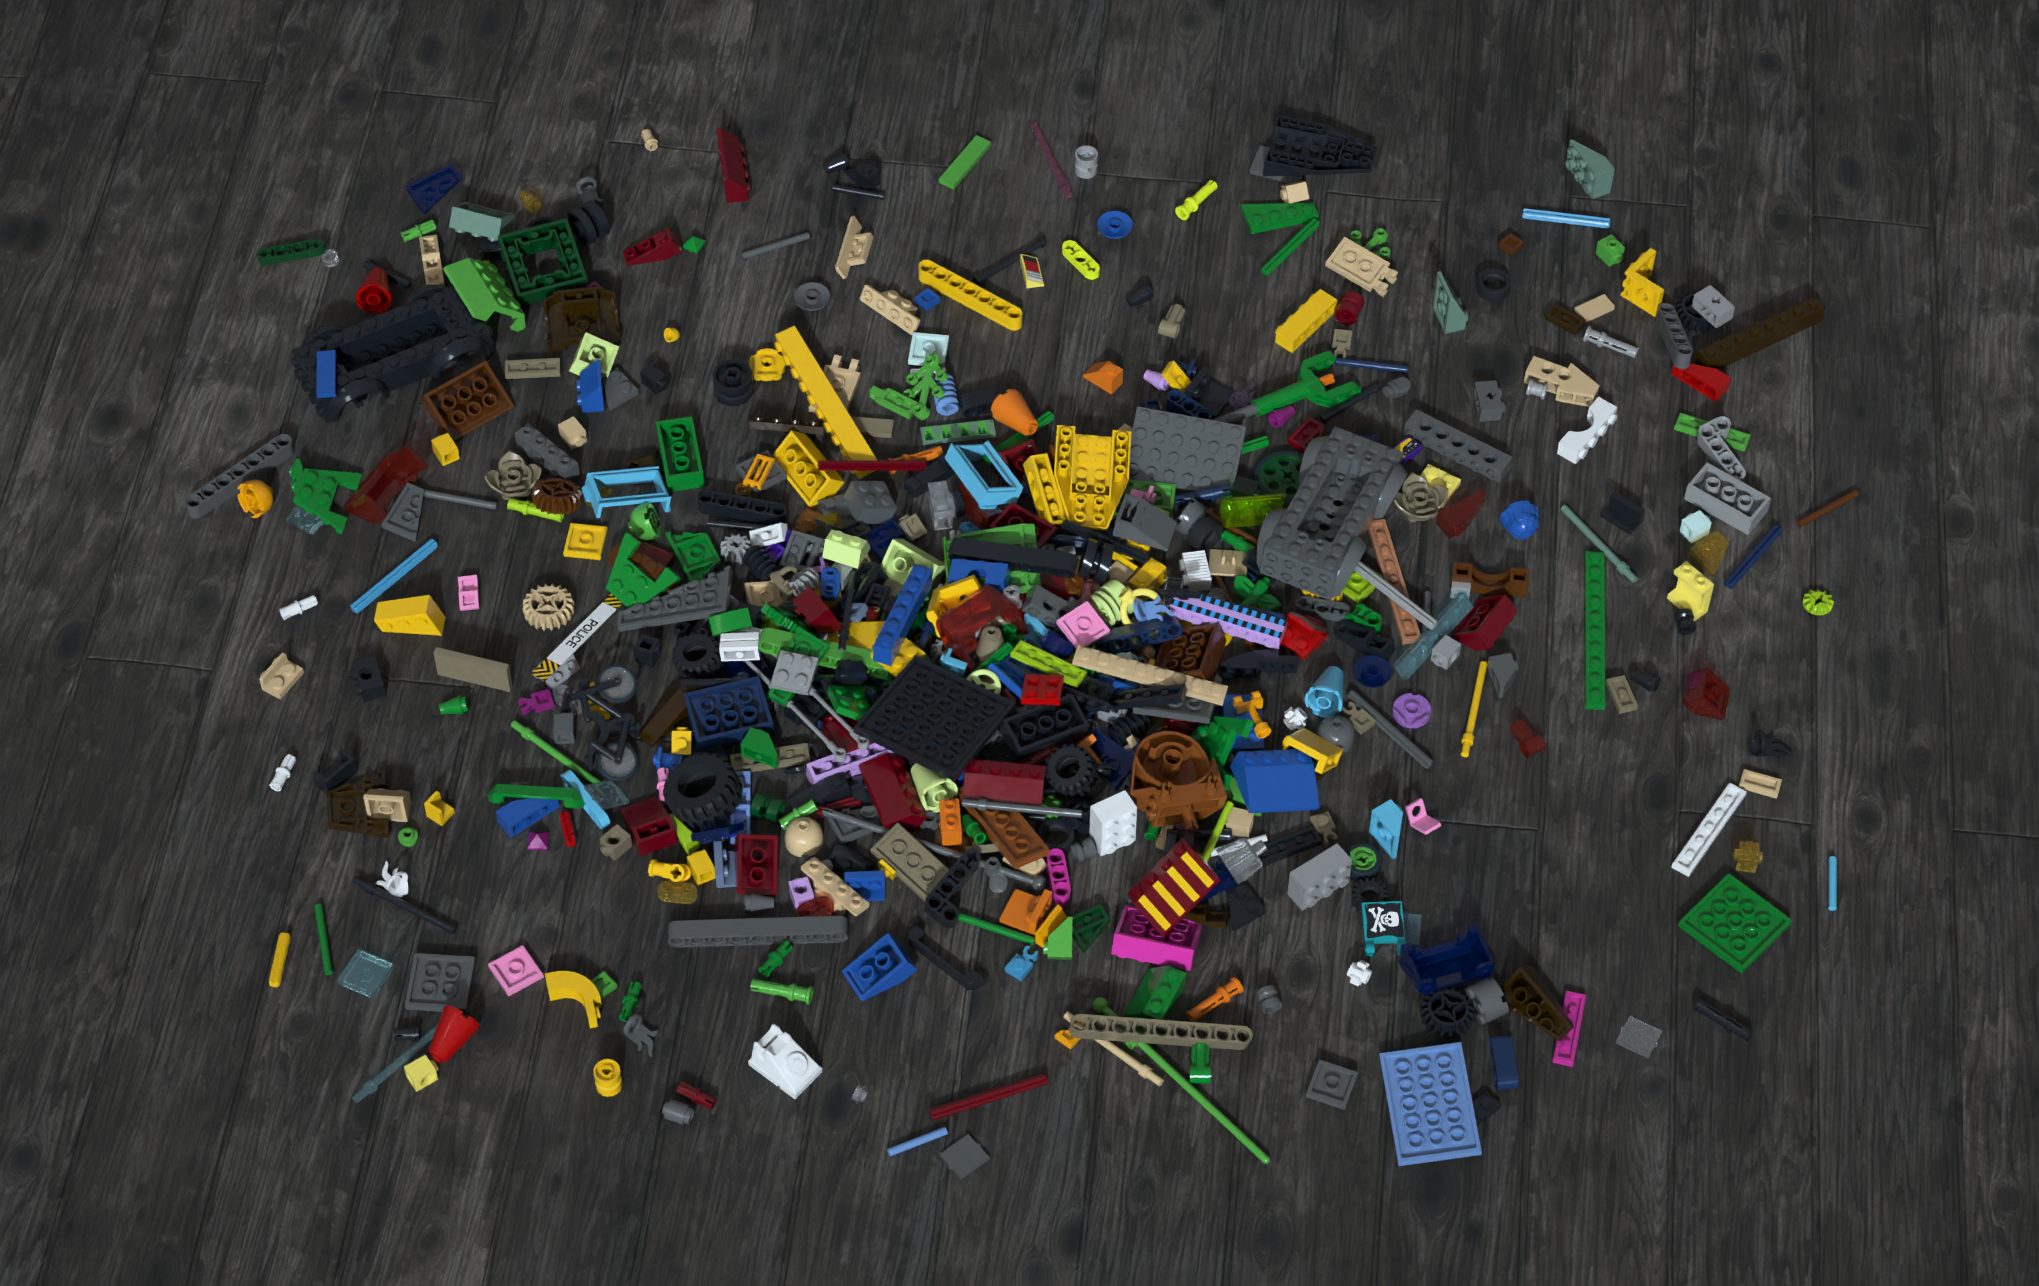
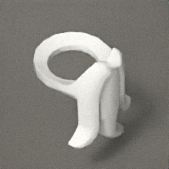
M385 861L382 870L385 882L379 880L375 884L383 886L390 894L402 898L403 895L408 894V875L403 871L397 872L398 868L393 870V876L388 873V862Z

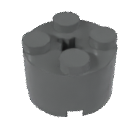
M1489 976L1465 989L1469 997L1468 1000L1473 1001V1007H1475L1477 1012L1476 1017L1481 1025L1489 1023L1509 1012L1507 1001L1503 1003L1502 996L1504 994L1494 978L1490 979Z

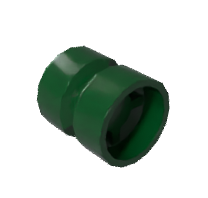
M757 792L751 805L750 815L759 819L765 817L766 821L778 824V819H781L784 814L786 801L775 796L771 799L770 795Z

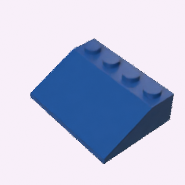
M1298 749L1242 751L1237 753L1230 765L1249 813L1318 810L1320 808L1314 763L1311 756Z

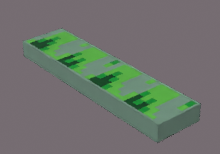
M993 419L920 427L923 445L996 438Z

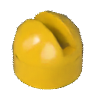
M666 328L664 331V338L667 342H675L680 337V333L676 328Z

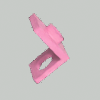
M1422 798L1405 807L1410 826L1427 835L1441 826L1439 821L1427 815ZM1415 806H1419V813L1416 816H1413V808Z

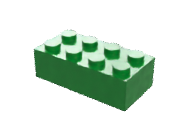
M692 416L656 421L657 438L667 492L704 487L703 469Z

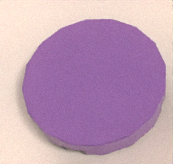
M1406 693L1395 700L1392 708L1393 717L1401 726L1418 728L1424 726L1429 721L1431 705L1422 695L1417 694L1416 696L1412 695V693Z

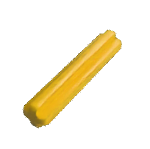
M281 932L279 934L269 977V986L271 987L280 986L291 938L289 933Z

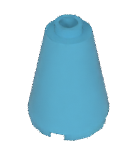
M1336 666L1327 667L1307 691L1304 699L1307 708L1310 707L1313 710L1312 713L1315 715L1329 717L1341 712L1343 707L1344 674L1340 668Z

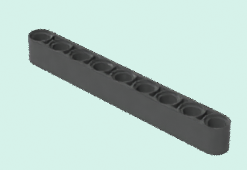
M844 916L672 921L668 924V944L672 947L782 944L783 941H788L790 944L839 943L848 939V920Z

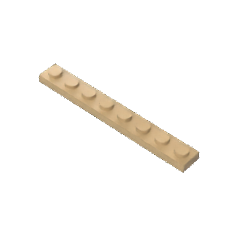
M1080 645L1076 649L1072 665L1152 687L1185 684L1187 687L1185 696L1223 706L1228 690L1226 685Z

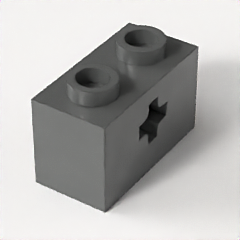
M1497 381L1475 382L1473 396L1479 422L1501 420L1502 413L1505 412V403L1501 402L1502 391L1501 388H1498Z

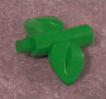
M1236 575L1234 591L1237 596L1244 599L1240 604L1269 611H1275L1281 606L1280 601L1276 597L1265 594L1268 590L1269 578L1264 577L1254 585L1246 576Z

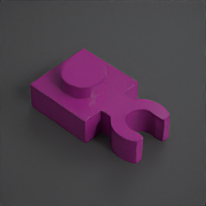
M549 689L531 693L530 699L521 698L518 700L519 706L526 705L521 708L522 714H528L532 709L539 713L555 708Z

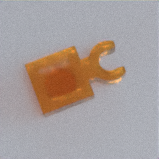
M806 507L797 519V525L793 530L807 534L808 530L814 532L819 525L815 522V519L823 515Z
M1083 577L1064 578L1069 594L1084 597L1085 594L1090 596L1097 591L1092 589L1095 586V582H1084Z

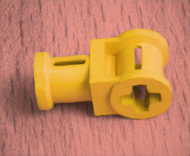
M652 859L649 864L648 873L650 877L655 875L662 876V878H668L674 882L687 881L691 877V869L686 864L662 863L656 859Z

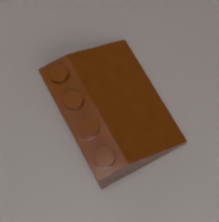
M486 361L424 394L420 400L429 416L445 434L448 433L453 441L460 439L515 408Z
M1213 623L1182 628L1181 636L1162 642L1153 666L1212 682L1227 641L1220 624Z

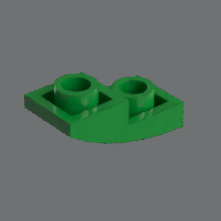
M296 459L294 466L290 467L289 474L293 480L292 492L294 494L303 473L300 459Z
M748 608L733 610L708 618L713 637L720 636L722 633H730L752 627Z

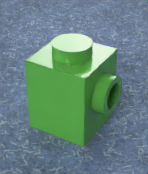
M1612 234L1598 241L1596 254L1609 267L1623 260L1625 247Z

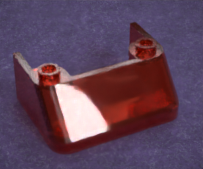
M408 445L383 458L346 501L343 508L348 513L367 522L379 524L387 517L388 514L385 508L407 482L410 484L414 483L417 479V473L426 469L428 465Z
M991 585L982 586L939 616L936 621V628L946 650L948 651L949 648L953 649L951 657L968 663L965 672H973L975 670L969 653L974 651L977 646L974 632L998 615H1001L1005 622L1013 623L1017 627V634L1027 635L1029 633L1018 607Z

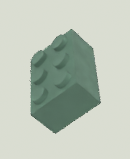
M464 202L452 206L449 227L454 228L459 233L470 232L475 237L485 236L490 241H498L499 235L512 232L515 214Z

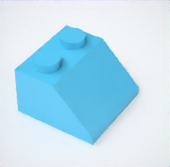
M1390 799L1372 810L1369 833L1390 857L1395 859L1403 811L1398 804H1395Z

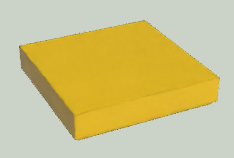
M570 523L563 552L564 557L601 560L608 527Z

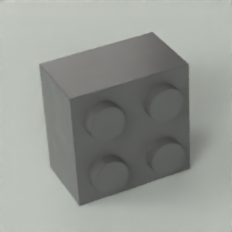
M851 481L844 494L851 514L859 524H889L897 510L885 481Z

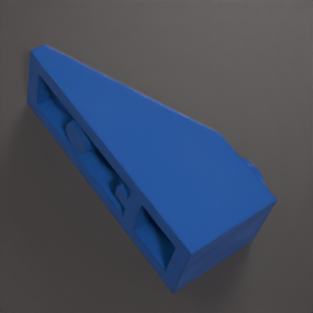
M527 798L511 801L496 811L497 823L512 838L559 808V800Z

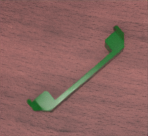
M496 784L487 794L489 802L495 804H504L506 797L563 800L566 808L584 807L582 797L574 788Z

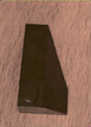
M693 677L679 678L666 689L639 732L638 737L651 748L688 718L683 693L706 688L704 686H679L680 679H694Z

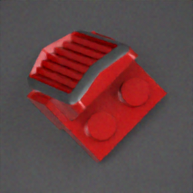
M1291 611L1286 616V632L1280 645L1305 661L1314 649L1317 650L1329 637L1326 634L1328 630L1319 620L1303 613Z

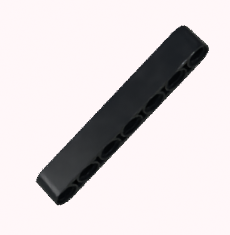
M959 537L952 540L948 554L950 560L965 558L972 561L1003 562L1009 565L1010 570L1064 578L1074 577L1079 561L1078 556L1072 553Z

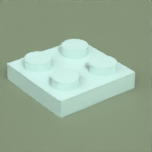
M913 332L908 364L923 366L925 358L932 353H936L941 360L940 367L944 368L949 335Z

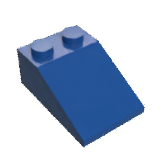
M1252 694L1226 695L1222 706L1223 717L1253 721L1249 712L1237 714L1232 703L1234 701L1233 697L1241 696L1243 702L1250 701ZM1262 708L1256 709L1263 722ZM1253 723L1248 738L1241 737L1239 734L1236 735L1229 753L1264 750V738L1256 736L1254 732L1255 723Z
M887 933L843 969L842 973L863 1002L902 983L918 969L899 940Z

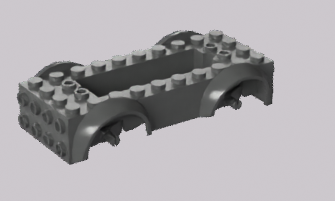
M1336 426L1330 436L1313 438L1305 450L1300 467V487L1288 508L1271 510L1262 524L1257 544V565L1260 573L1328 600L1339 596L1367 548L1362 539L1373 519L1384 517L1408 474L1401 465L1404 453ZM1335 500H1340L1344 503V505L1338 507L1335 506L1333 502ZM1327 516H1334L1335 518L1330 519ZM1323 524L1328 525L1330 530L1323 531L1319 526Z

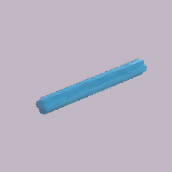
M1524 208L1522 213L1523 219L1607 229L1610 227V218L1529 208Z

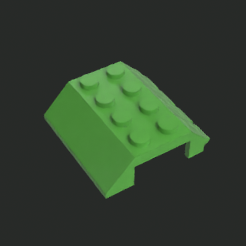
M466 258L443 268L473 318L487 321L492 313L496 311L511 316L514 321L510 326L511 330L519 332L525 329V316L520 308L521 305L514 299L512 291L507 288L505 280L499 275L498 269L493 264L483 263L479 259Z

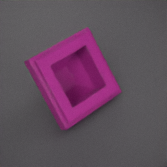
M529 832L527 849L548 850L549 832Z

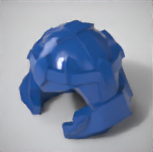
M1529 501L1513 502L1500 514V524L1515 539L1525 540L1530 536L1532 537L1539 527L1538 507L1530 504Z

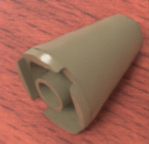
M987 626L983 629L975 648V655L977 656L976 668L1005 644L998 627Z

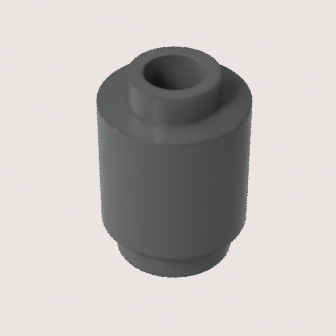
M673 1099L665 1102L662 1114H665V1119L682 1125L685 1123L690 1124L695 1109L691 1108L690 1105Z

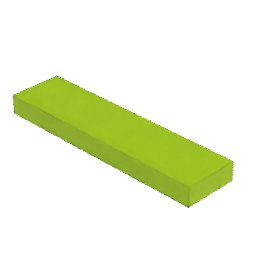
M1022 640L1010 652V657L1048 675H1064V683L1075 688L1081 684L1085 675H1087V671Z

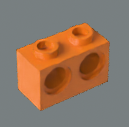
M959 798L939 800L942 846L962 845Z

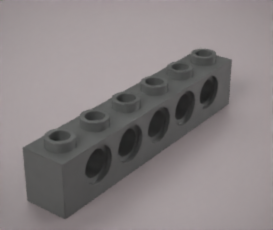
M1417 409L1405 423V436H1410L1425 447L1431 448L1441 455L1447 456L1457 463L1487 476L1491 480L1500 483L1511 469L1512 456Z

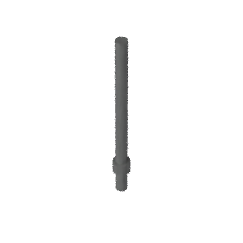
M979 798V800L963 799L962 807L978 808V810L982 811L993 809L1081 818L1082 810L993 802Z

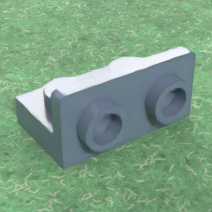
M714 841L717 888L736 887L734 851L726 852V849H722V841Z

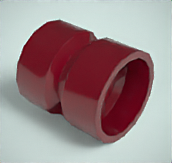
M1354 291L1345 292L1335 311V318L1344 325L1355 324L1364 306V298Z

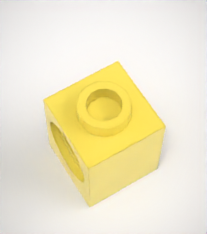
M426 1054L404 1066L406 1077L416 1092L438 1080L437 1071L439 1069L434 1060L430 1061Z

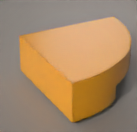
M1061 1030L1055 1034V1039L1070 1050L1080 1040V1038L1071 1036L1069 1030Z

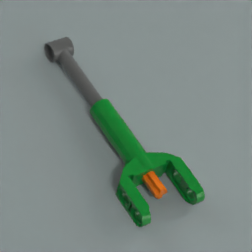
M1326 351L1303 360L1296 383L1251 400V405L1213 420L1232 424L1252 415L1260 417L1305 398L1317 405L1332 408L1361 393V388L1357 383L1349 382L1325 391V386L1335 383L1334 375L1329 373L1317 378L1314 374L1330 368L1335 362L1336 356L1331 351Z

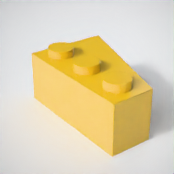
M425 595L378 602L374 622L382 632L442 636L446 617L432 597Z

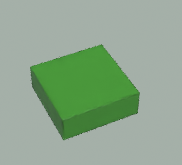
M605 971L591 980L598 989L601 999L617 988L616 982Z

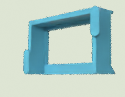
M989 441L976 445L954 446L951 443L945 459L978 502V506L981 509H995L1000 504L1017 503L1023 486ZM986 454L1010 487L989 488L970 461H980Z
M659 466L587 473L582 492L585 500L591 502L596 518H600L602 507L641 504L645 502H661L665 512L671 511L670 501L672 496H669ZM654 482L657 493L601 499L597 487Z

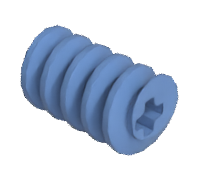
M948 374V379L945 382H940L934 378L938 386L945 391L942 398L938 399L934 396L937 412L944 416L956 413L959 407L957 406L958 399L953 376Z

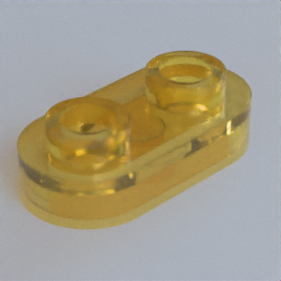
M663 881L657 887L658 897L664 902L690 904L698 896L697 888L692 883Z

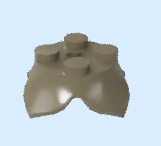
M509 450L501 457L498 469L487 472L484 478L492 489L501 494L504 500H509L510 497L519 499L530 496L533 486L540 478L542 469L536 464L527 466L520 455Z
M1412 472L1404 480L1402 492H1398L1393 501L1410 522L1426 521L1435 518L1439 513L1440 508L1447 501L1449 489L1441 485L1429 487L1427 481L1422 476Z

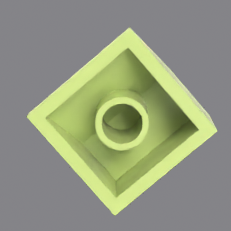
M585 332L578 345L569 371L580 376L581 371L595 360H600L602 378L608 377L619 346Z
M831 530L825 539L822 557L858 569L869 552L870 545L867 540L857 536Z

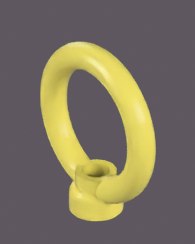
M1127 587L1119 594L1118 598L1122 601L1120 617L1125 626L1134 624L1130 621L1127 614L1128 605L1137 596L1141 595L1156 600L1158 594L1148 588L1131 590ZM1161 599L1160 604H1158V605H1164L1162 599ZM1164 612L1158 613L1161 616H1164Z

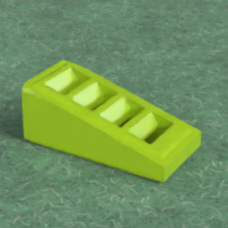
M671 813L669 816L676 829V835L689 856L700 847L698 838Z

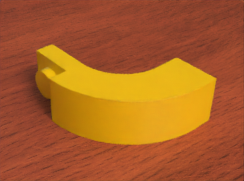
M555 971L545 973L550 1001L563 998H572L579 1001L586 1009L589 1027H598L597 1019L600 1018L599 1008H602V1003L596 986L588 978L575 972Z

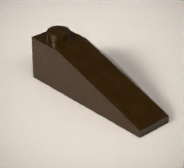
M1520 966L1500 987L1504 994L1502 996L1503 1003L1507 1001L1509 1011L1523 1017L1522 1019L1536 1025L1540 1030L1558 1041H1561L1574 1028L1545 981L1532 966Z

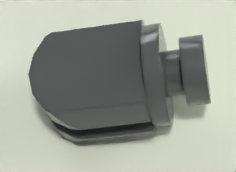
M1405 377L1389 381L1387 386L1383 387V394L1385 397L1390 396L1391 398L1406 395L1409 393L1411 383Z

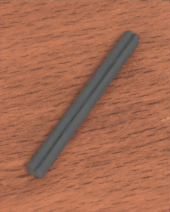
M1351 690L1346 695V698L1353 702L1359 710L1363 708L1376 720L1375 724L1424 768L1429 769L1433 760L1359 694Z

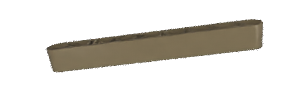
M1076 1014L1071 1019L1068 1028L1071 1036L1080 1039L1191 1047L1197 1043H1205L1209 1048L1232 1050L1246 1049L1253 1036L1250 1028L1240 1025ZM1080 1023L1084 1028L1077 1029L1074 1024ZM1095 1025L1103 1026L1104 1030H1097ZM1121 1026L1124 1032H1118L1115 1027ZM1135 1028H1142L1145 1033L1140 1034ZM1162 1029L1165 1035H1159L1156 1030ZM1176 1031H1183L1186 1036L1181 1037ZM1197 1032L1204 1033L1206 1037L1200 1038ZM1221 1033L1225 1035L1226 1039L1222 1040L1218 1038L1217 1034ZM1243 1035L1246 1041H1241L1237 1036Z

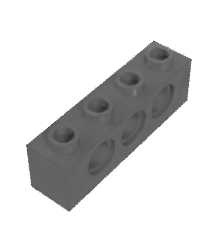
M529 423L514 433L516 447L551 476L560 479L567 478L568 481L572 480L573 482L580 478L578 463Z

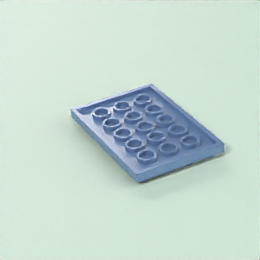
M1461 1042L1379 1053L1398 1166L1482 1155Z

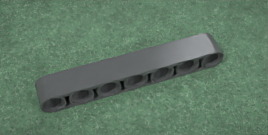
M288 434L278 435L190 494L185 500L189 517L193 519L201 518L240 491L238 489L240 484L249 480L259 479L294 454L291 437Z

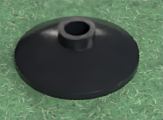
M858 775L850 779L848 782L850 795L858 801L873 803L863 776Z

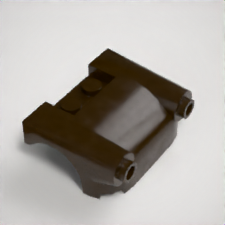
M596 286L554 291L553 295L544 299L543 305L549 352L567 350L566 345L579 344L585 332L614 345L621 344L616 295L614 292Z

